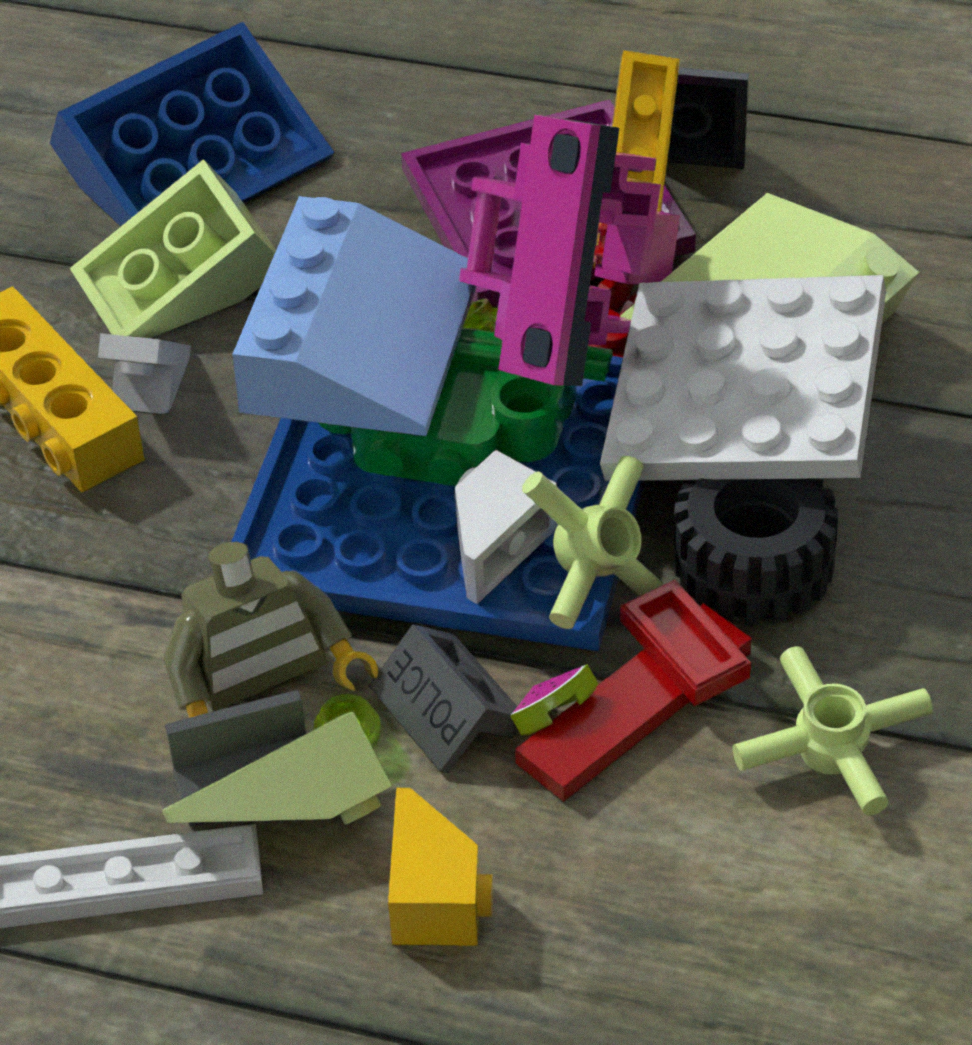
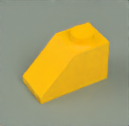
M396 788L388 896L392 945L478 946L479 917H492L493 874H480L478 845L411 788Z

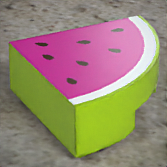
M588 664L534 685L510 717L521 736L525 734L528 736L553 723L549 716L552 710L577 701L579 705L582 704L596 690L599 683Z

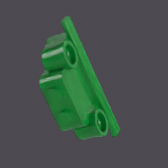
M463 328L426 436L326 423L318 424L332 433L351 434L354 461L360 469L366 472L456 486L467 470L476 468L495 450L518 462H534L550 455L557 446L565 420L571 415L577 397V386L551 385L500 371L499 362L503 340L495 337V332ZM588 346L583 379L605 382L613 357V349Z

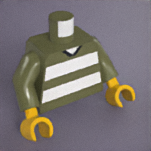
M226 542L214 547L210 551L208 558L213 576L187 586L182 593L183 613L175 620L164 652V663L180 710H187L189 718L208 713L206 703L214 712L327 664L324 652L330 650L336 658L333 664V676L340 686L356 691L346 676L348 663L356 658L362 661L366 672L371 678L376 679L378 676V667L372 656L365 652L354 651L349 644L348 639L352 634L325 592L295 570L281 572L269 557L260 556L251 560L247 546L241 542Z

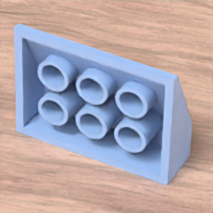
M299 196L232 354L239 412L426 436L477 287L459 281L460 268H467L468 258L360 203L338 201L327 197L311 198Z

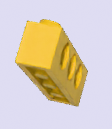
M13 286L0 292V407L3 406L11 414L12 421L21 437L27 442L33 439L41 447L44 458L51 470L57 476L65 474L81 493L144 461L138 418L133 411Z

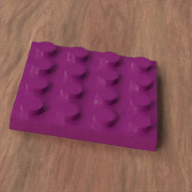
M609 99L547 116L612 127L614 105ZM534 119L401 153L402 171L444 247L468 258L477 191L471 190L473 177L516 183L521 143L530 144ZM664 185L661 212L680 215L674 257L695 252L696 234ZM501 197L491 272L512 276L522 202ZM594 255V259H593V265H592V272H591V279H590V280H593V279H596V278H600V277H598V276H595V268H593V266H594V260H595V255ZM477 286L472 300L479 311L497 306L500 293Z

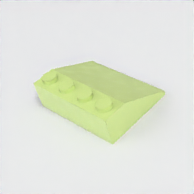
M766 193L661 282L883 275L886 289L883 324L895 313L919 271L874 233ZM635 304L620 315V317L632 320Z

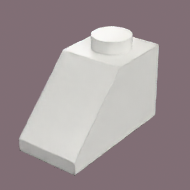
M497 450L476 468L467 470L455 486L457 530L466 597L475 604H478L545 541L558 526L555 520L522 492L524 482L535 471Z

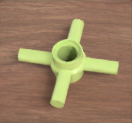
M622 456L599 505L581 509L541 472L531 474L522 486V492L559 524L553 538L554 552L560 565L569 573L549 615V619L561 628L571 629L574 627L595 577L614 573L638 596L664 585L662 581L636 559L641 548V532L636 519L626 508L644 466L634 457Z
M795 646L787 649L782 653L780 663L803 702L804 708L798 714L796 726L734 744L732 750L737 767L740 771L801 753L804 762L813 770L830 775L842 774L865 815L870 816L880 813L887 807L889 801L864 758L862 751L869 742L870 732L932 714L933 707L926 689L921 688L866 705L862 696L848 686L842 684L824 685L802 647Z

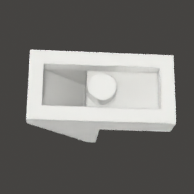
M100 333L98 358L115 360L112 390L132 411L165 414L172 407L190 358L191 345L160 339Z

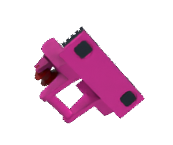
M534 115L530 144L521 143L516 183L473 177L471 190L477 191L467 268H460L459 281L500 293L494 333L495 337L503 340L499 362L500 371L551 385L582 386L588 345H606L607 333H629L631 319L608 315L611 290L590 286L594 255L596 256L595 276L604 279L639 285V283L661 282L672 273L680 215L657 211L661 184L627 178L628 171H655L656 158L616 152L620 129L618 127L559 117ZM501 197L522 202L512 276L491 272ZM598 232L600 233L598 245L595 246Z

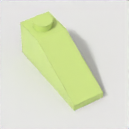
M349 712L168 806L162 812L169 823L331 819L340 814L346 825L382 806L376 794L392 785L354 712Z

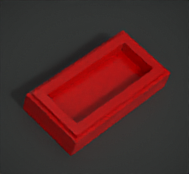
M675 579L620 606V622L694 706L750 678L751 662Z

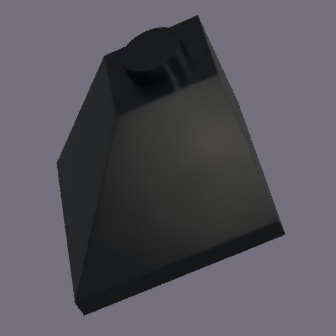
M679 67L667 162L736 169L745 168L749 73Z

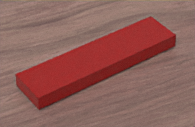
M703 603L700 607L745 657L751 654L752 638ZM644 649L598 684L596 690L586 701L580 705L576 701L554 718L552 724L537 731L515 748L516 764L564 802L688 704L690 700Z

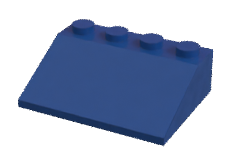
M244 22L59 111L50 139V145L79 188L120 226L135 216L203 159L237 193L242 202L246 203L332 158L334 154L330 145Z

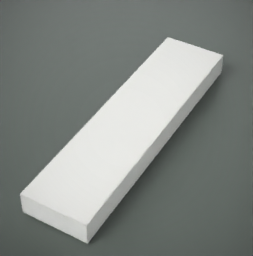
M256 824L0 856V928L263 894Z

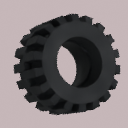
M700 478L699 480H690V484L682 485L678 492V503H675L673 561L675 577L680 578V585L690 596L695 595V602L699 606L704 603L709 608L718 610V614L728 621H732L734 617L745 618V624L760 625V619L771 618L773 623L787 620L788 612L791 611L801 615L811 609V600L820 601L827 592V583L832 582L834 574L838 509L835 508L836 498L832 490L823 488L824 480L822 478L719 480Z

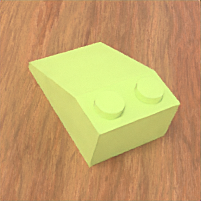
M203 159L74 264L70 270L112 335L152 338L242 302L261 287L276 249L237 193Z

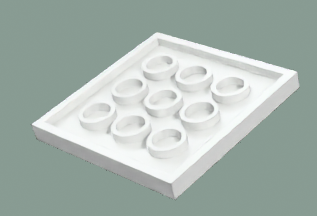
M883 275L639 283L600 462L605 481L611 480L622 456L634 457L643 464L644 469L639 480L860 478L886 298Z

